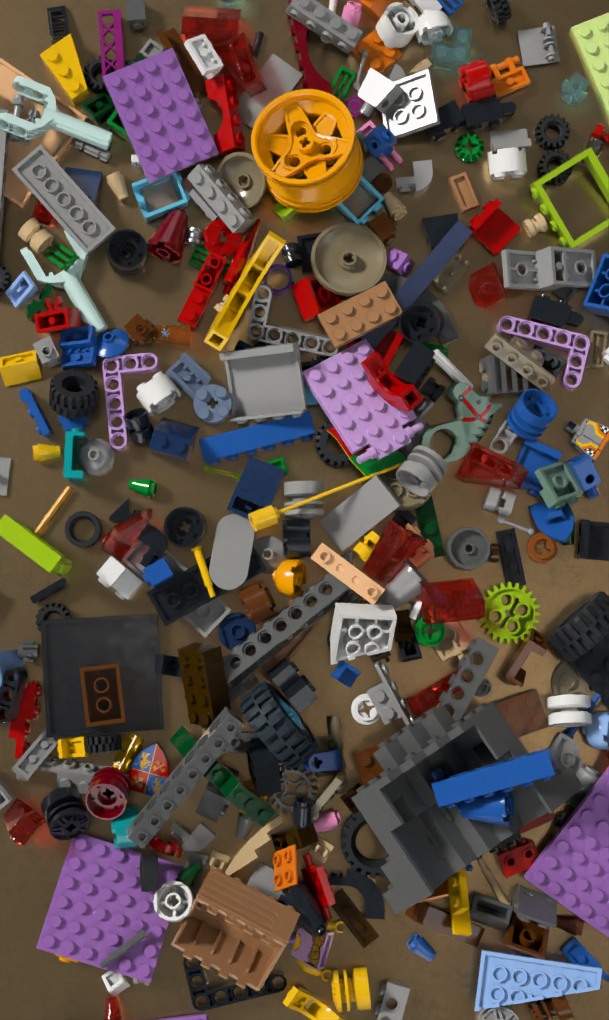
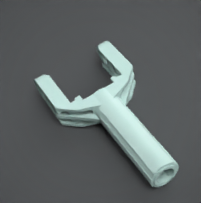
M22 76L15 77L12 87L18 94L42 103L44 112L41 119L35 118L34 123L6 112L0 113L1 130L26 140L41 137L47 131L53 129L107 151L113 138L112 132L60 112L50 87Z
M65 229L64 233L79 258L67 272L63 270L56 275L50 272L49 276L46 277L33 253L27 247L21 249L20 252L39 284L45 286L48 284L65 289L74 307L79 309V315L86 326L94 325L97 336L107 330L108 325L81 281L89 256Z

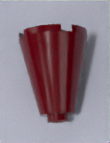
M179 208L171 210L147 241V251L152 256L162 261L163 258L169 259L168 263H178L181 261L188 224V216L184 210Z

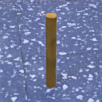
M68 486L34 531L36 535L41 536L74 491Z

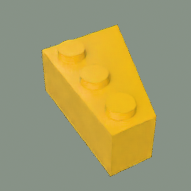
M70 33L42 52L40 56L74 106H77L90 97Z

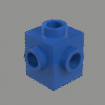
M383 124L373 128L363 139V142L367 145L369 151L378 158L391 154L397 140L394 138L393 133Z

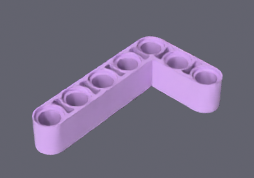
M504 316L499 320L497 331L502 336L509 338L517 336L529 343L568 352L561 385L565 390L572 391L580 384L590 346V340L586 335L512 316ZM508 322L511 329H503L501 323ZM520 327H527L529 334H522ZM540 331L546 332L547 339H541L538 333ZM557 336H563L566 339V343H559ZM576 341H582L584 343V348H578L576 346ZM571 359H578L580 366H573ZM567 377H573L575 385L568 384Z
M153 353L120 355L106 358L103 361L109 439L111 446L117 451H124L129 446L128 428L123 418L126 414L123 376L153 373L158 370L159 361ZM154 359L155 364L152 367L145 366L146 360ZM135 361L136 365L134 368H126L127 362ZM110 363H116L117 367L115 370L109 371L107 369ZM113 381L119 383L118 388L115 390L109 389V385ZM114 400H119L121 402L120 406L116 409L111 408V403ZM115 419H122L120 427H113ZM117 438H124L122 446H115Z

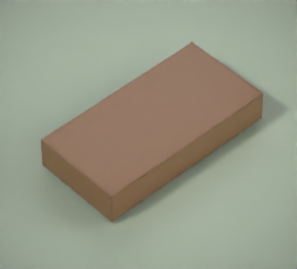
M466 171L448 178L462 214L480 207Z

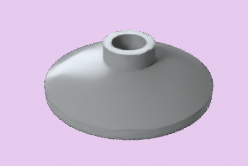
M262 536L253 542L254 548L267 568L262 573L272 574L277 570L281 562L287 559L283 555V542L278 538ZM270 551L271 557L266 558L264 552Z

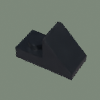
M129 498L109 516V521L149 523L150 515L145 514L143 510H134V514H132L131 499Z

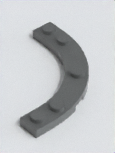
M384 274L378 284L386 281L392 294L395 295L408 278L394 274ZM425 288L414 303H431L442 312L444 328L438 336L440 345L444 346L459 340L458 333L448 311L442 302L429 289ZM340 295L342 302L354 297Z

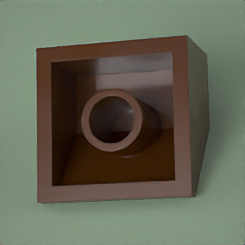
M512 913L509 925L504 931L503 944L508 948L544 960L549 930L539 927L533 920L530 923L524 922L516 914Z

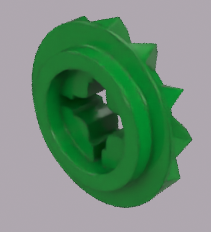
M467 132L460 135L455 142V153L462 161L475 162L484 153L485 144L476 133ZM469 140L471 145L476 146L473 147L471 154L469 149L464 147L467 146Z
M428 615L418 620L414 632L416 639L422 645L436 646L444 639L446 630L444 623L438 617ZM429 622H431L432 629L439 630V632L432 633L431 639H429L428 633L421 632V630L428 629Z

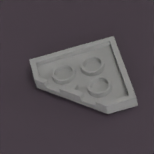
M559 732L550 747L557 769L561 768L564 770L570 766L574 774H576L580 767H584L579 754L578 742ZM576 792L564 803L576 809L587 794L582 796Z

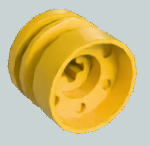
M367 967L353 968V977L350 978L348 977L347 970L343 969L344 978L339 979L338 970H333L331 984L333 1002L337 1008V1013H342V1003L347 1004V1012H350L351 1002L356 1003L358 1011L371 1010Z

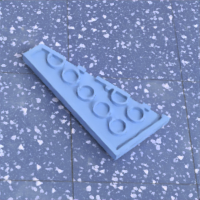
M482 950L474 1011L599 990L602 968Z

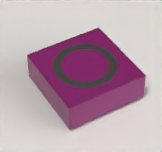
M358 94L343 102L349 110L352 119L362 115L360 109L364 102L358 97Z

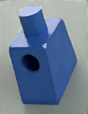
M579 454L566 461L582 491H586L590 499L600 495L596 485L601 483V479L590 455Z

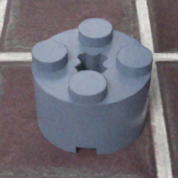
M216 384L205 385L197 390L193 406L198 418L208 425H219L225 422L232 413V400L228 391ZM211 401H215L218 404L215 405L214 409H211V406H209Z

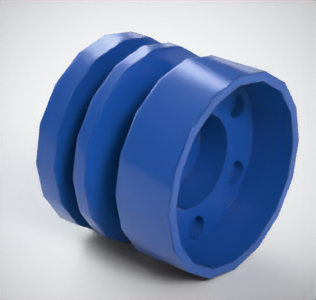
M528 389L523 392L508 413L507 422L511 430L519 437L526 440H536L541 437L556 417L558 408L555 401L547 393L539 389Z

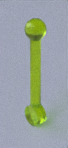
M209 465L204 467L206 473L213 472L236 477L237 480H240L242 473L235 474L213 469Z

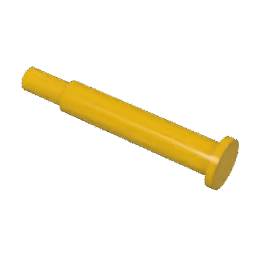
M202 546L192 548L191 552L195 554L205 587H207L210 598L216 596L212 586L213 583L201 551Z

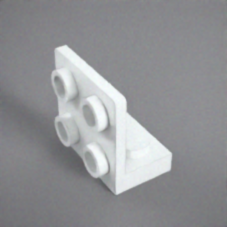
M202 34L186 40L184 45L205 79L208 80L218 76L224 65L206 35Z

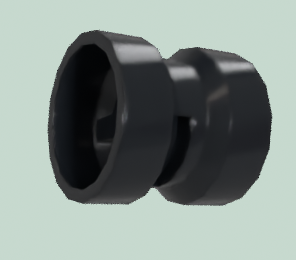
M295 242L287 243L281 249V254L285 257L284 264L288 269L297 268L303 264L302 255L299 254V245Z
M431 376L420 389V392L424 395H429L430 400L435 403L446 387L442 384L438 385L436 379Z

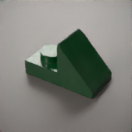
M104 91L81 104L80 108L100 125L104 115L113 111L115 106L110 95Z

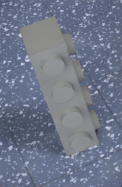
M292 0L285 11L293 19L347 54L355 47L363 33L316 0Z
M198 164L187 176L188 180L233 233H244L256 220L249 209L244 206L238 196L229 188L227 183L210 164Z

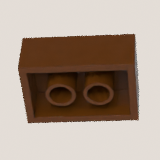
M119 662L80 667L86 727L126 722Z

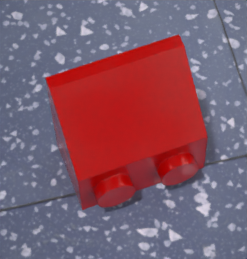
M315 276L306 277L291 286L304 321L317 320L318 314L342 303L339 295L324 288Z

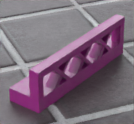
M120 9L98 11L102 76L106 75L111 68L117 71L125 67L123 26ZM103 16H113L114 21L109 27L103 23ZM108 32L115 36L110 45L104 40ZM110 50L116 54V58L112 62L105 58V55Z

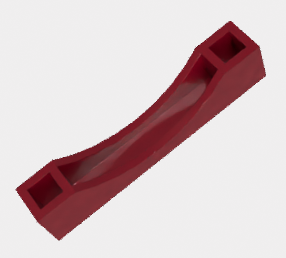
M286 14L287 20L291 19L292 22L289 28L291 37L295 36L296 40L293 46L295 54H299L300 60H297L299 72L303 71L304 75L301 78L303 89H315L333 95L330 83L322 78L310 61L307 52V37L310 29Z

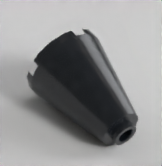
M300 881L297 885L289 887L288 890L290 892L286 896L282 894L278 902L285 906H293L296 912L300 913L296 924L312 937L323 936L327 932L328 923L309 884L305 881Z

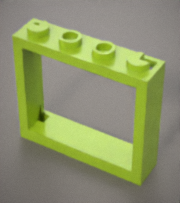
M591 147L529 185L533 198L537 199L540 203L539 208L543 215H547L550 220L549 225L551 229L557 232L560 237L558 239L559 243L566 248H575L608 227L609 218L573 240L543 189L542 184L583 159L609 204V177Z
M6 514L0 519V536L46 571L61 577L71 570L72 566L70 564L72 561L21 522Z

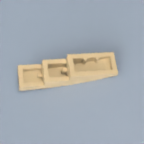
M280 814L270 820L264 827H261L247 840L225 870L226 875L230 876L258 858L259 854L256 849L271 840L268 832L283 823Z

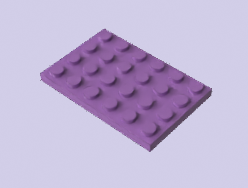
M173 48L102 76L148 183L157 181L219 154Z

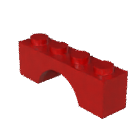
M221 74L206 80L205 85L208 99L218 102L223 111L222 125L214 135L218 153L227 156L234 152L246 150L234 77Z

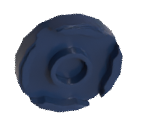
M243 613L227 615L218 628L219 639L222 645L229 650H232L239 644H243L247 641L250 634L256 632L255 623H251L247 615Z

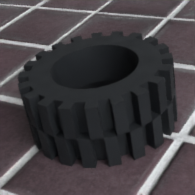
M360 811L354 812L346 820L341 831L340 841L345 860L351 865L352 869L357 870L361 875H370L372 878H376V876L385 877L386 875L381 866L387 862L385 858L389 854L380 859H369L358 851L356 836L361 827L367 824V821Z

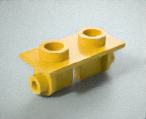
M133 732L126 734L121 744L126 751L124 753L118 750L112 761L114 763L112 767L128 773L135 757L143 748L145 738L139 737Z

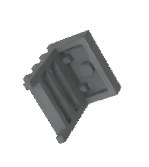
M488 355L480 360L479 371L482 374L480 388L483 396L491 397L496 394L523 393L529 389L528 380L522 375V389H518L517 371L511 367V389H507L505 362L497 356Z

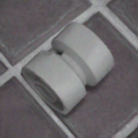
M490 486L483 509L490 512L497 510L498 514L509 517L515 503L516 494L509 491L503 493L500 488ZM500 498L504 499L502 506L498 505Z

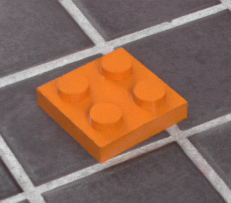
M376 29L358 42L351 50V54L360 64L362 51H368L369 55L366 57L364 69L368 72L371 67L380 74L403 55L396 47L391 49L386 47Z

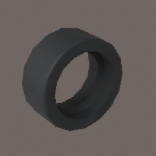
M79 511L68 518L64 531L66 538L71 544L79 548H88L94 546L101 538L102 525L100 520L92 513ZM82 518L89 519L95 527L93 536L86 541L76 539L72 532L74 523Z
M141 853L140 885L142 892L158 890V857L156 853Z

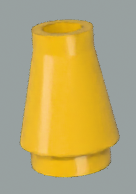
M40 443L33 445L34 461L39 460L41 462L61 457L60 446Z

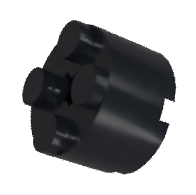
M282 520L284 558L311 557L310 520Z

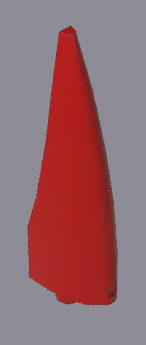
M257 219L227 268L221 284L225 286L222 292L224 295H229L252 256L261 222L260 219Z

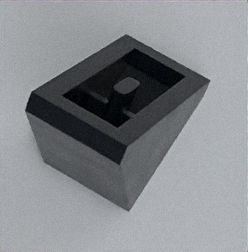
M415 632V639L397 642L401 662L422 658Z

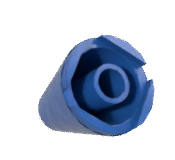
M498 790L495 791V795L487 798L480 795L476 797L475 801L465 803L464 800L457 803V811L465 819L512 826L513 822H510V818L515 816L514 797L509 792Z

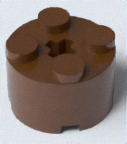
M262 579L241 589V593L238 594L241 604H245L248 609L246 614L251 623L256 622V624L279 613L278 610L274 611L273 608L276 607V604L269 589L262 587L261 584L264 583Z

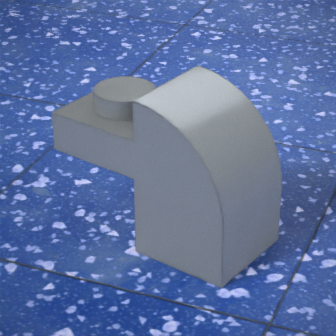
M432 160L413 161V176L395 178V191L409 192L411 189H414L415 196L423 194L431 184L433 176Z
M178 821L170 828L172 830L171 834L179 841L181 839L184 840L180 848L188 852L202 850L216 835L202 821L192 833Z

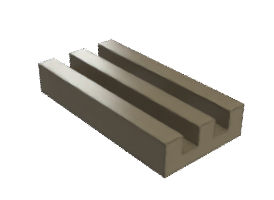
M589 330L590 346L585 368L591 367L604 370V356L601 354L600 364H597L600 335H604L603 352L607 349L608 331ZM593 334H596L593 363H590Z

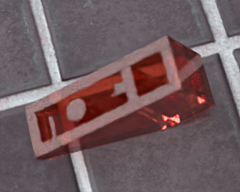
M148 508L113 526L110 532L106 531L101 539V542H103L101 550L122 561L151 519L152 509Z

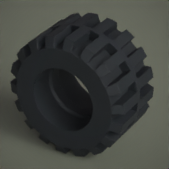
M68 370L67 372L62 371L60 374H56L51 379L49 405L53 411H56V414L59 416L63 415L65 418L71 417V419L89 416L95 411L98 401V385L92 375L80 372L79 370Z
M329 420L318 430L315 439L316 452L321 461H324L326 465H331L333 468H345V466L353 464L346 453L336 454L328 447V439L331 434L326 430L334 427Z

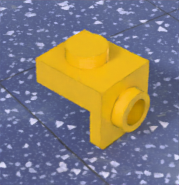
M88 736L59 739L57 747L59 758L90 756V753H87L85 737Z

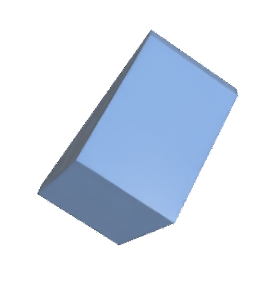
M22 271L5 293L16 308L40 291L28 273Z

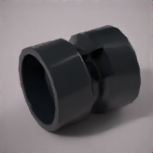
M136 408L123 416L133 443H143L151 439L154 428L152 423H149L150 417L147 409Z

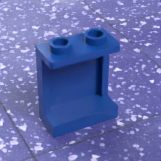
M525 439L507 481L511 483L510 486L519 490L522 487L528 490V494L538 497L543 487L534 472L539 468L557 463L563 452L538 441Z

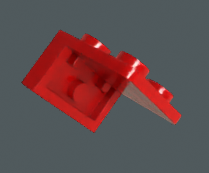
M497 198L493 202L488 201L482 208L484 211L480 215L476 214L470 220L471 225L469 227L473 232L472 235L494 255H497L520 231V227L500 209L502 203Z

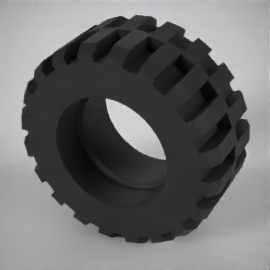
M603 591L595 593L569 614L549 634V642L566 661L573 662L580 658L609 634V596Z

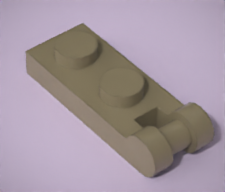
M341 769L314 801L312 820L318 819L323 810V805H329L334 798L333 793L336 790L339 792L346 782L343 780L346 773Z

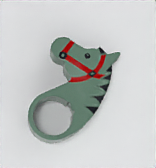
M452 383L447 389L448 397L454 401L456 418L427 427L419 439V446L430 449L432 435L440 429L446 431L452 438V445L448 453L442 457L446 463L456 461L473 450L488 430L493 414L503 406L501 403H493L489 396L477 395L466 383Z

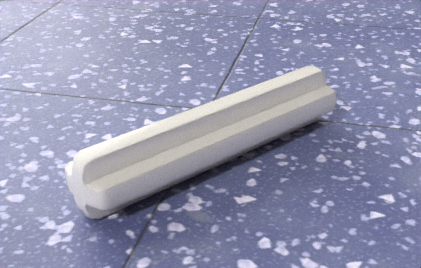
M434 349L435 362L456 383H466L473 389V384L439 349Z

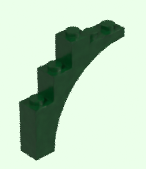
M181 726L171 737L170 741L179 753L185 757L198 741V738L184 726ZM218 759L203 775L221 791L226 799L243 810L262 827L275 815L276 811L258 797Z

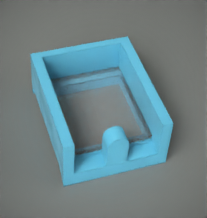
M179 172L152 183H148L147 178L132 183V190L146 223L169 214L173 209L188 207L190 196L187 189L183 190L181 186L183 180Z
M362 176L354 192L335 207L351 223L364 226L370 220L369 216L373 212L377 213L384 206L382 204L384 197Z

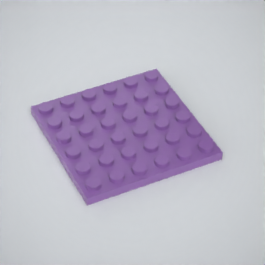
M84 834L73 838L36 948L102 968L100 963L139 933L142 928L148 938L145 937L117 960L112 961L102 969L150 983L169 921L161 918L154 909L153 900L156 891H141V852L128 848L115 849L113 843ZM158 858V890L164 883L175 881L174 879L178 877L177 874L183 871L185 866Z

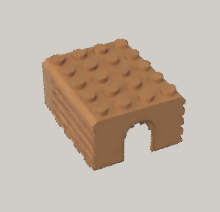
M211 867L190 908V915L183 920L171 945L183 951V957L192 960L194 957L202 961L200 966L208 970L210 967L219 970L218 975L227 980L228 976L236 979V985L245 989L247 985L256 991H260L288 944L300 913L296 912L293 906H285L279 903L274 896L268 897L260 893L257 887H249L243 884L240 878H232L226 875L223 869Z

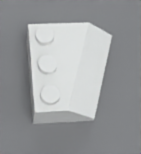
M336 603L330 634L331 665L337 664L338 661L348 659V661L354 660L355 657L365 654L370 656L391 651L397 621L393 605Z

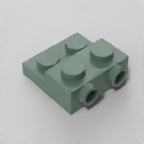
M565 460L539 468L534 472L543 487V490L539 493L549 509L554 507L555 510L564 507L565 503L569 506L579 501L578 497L584 493Z

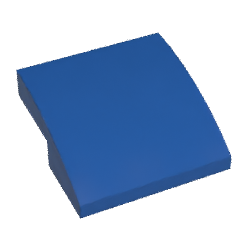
M94 325L61 330L59 347L63 349L60 367L63 370L96 366L97 335Z

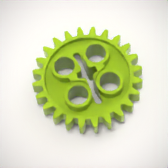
M508 581L507 587L502 582H500V588L493 585V592L486 590L489 595L488 597L481 596L485 602L478 603L479 606L483 607L482 610L477 611V613L482 614L478 621L484 622L481 628H488L485 632L486 635L493 633L492 640L499 637V643H502L505 639L506 643L510 644L511 639H513L514 643L517 644L519 637L524 641V634H528L531 628L536 630L533 623H539L535 616L541 615V613L535 611V609L540 607V605L533 603L537 598H530L532 591L525 593L526 586H522L519 589V583L517 582L514 587H512L510 581ZM505 594H508L510 596V602L506 605H503L501 603V597ZM518 598V602L511 609L514 600ZM524 604L527 610L524 614L519 615L517 609L520 605ZM506 609H507V610H510V609H511V612L513 613V615H512V616H509V615H508V616L506 617L507 614L504 613V612H505ZM494 611H499L500 618L497 621L491 620V614ZM505 617H506V620L504 621L503 626L500 628V627H499L500 623H501V622L505 619ZM511 621H515L517 625L513 631L507 629V625Z

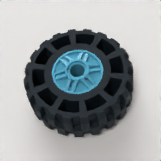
M268 682L260 683L241 699L240 707L246 720L260 740L285 766L297 768L316 753L318 744L313 733L294 707L272 684Z

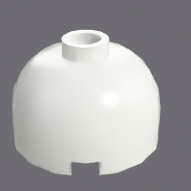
M427 9L419 16L416 22V28L418 29L415 33L419 44L422 42L425 46L443 41V36L447 34L449 37L453 32L451 20L440 10Z
M178 881L164 883L156 891L153 900L154 909L158 915L166 921L175 923L183 921L190 915V908L194 902L190 889Z

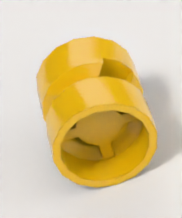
M372 530L363 537L364 542H359L352 549L369 566L378 559L377 554H382L389 547Z

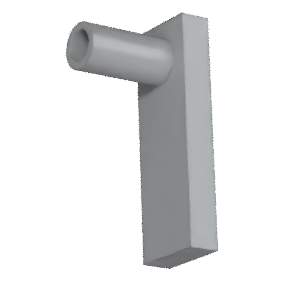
M45 728L12 767V771L16 773L17 780L20 782L28 781L56 748L58 740L63 739V737L47 738Z

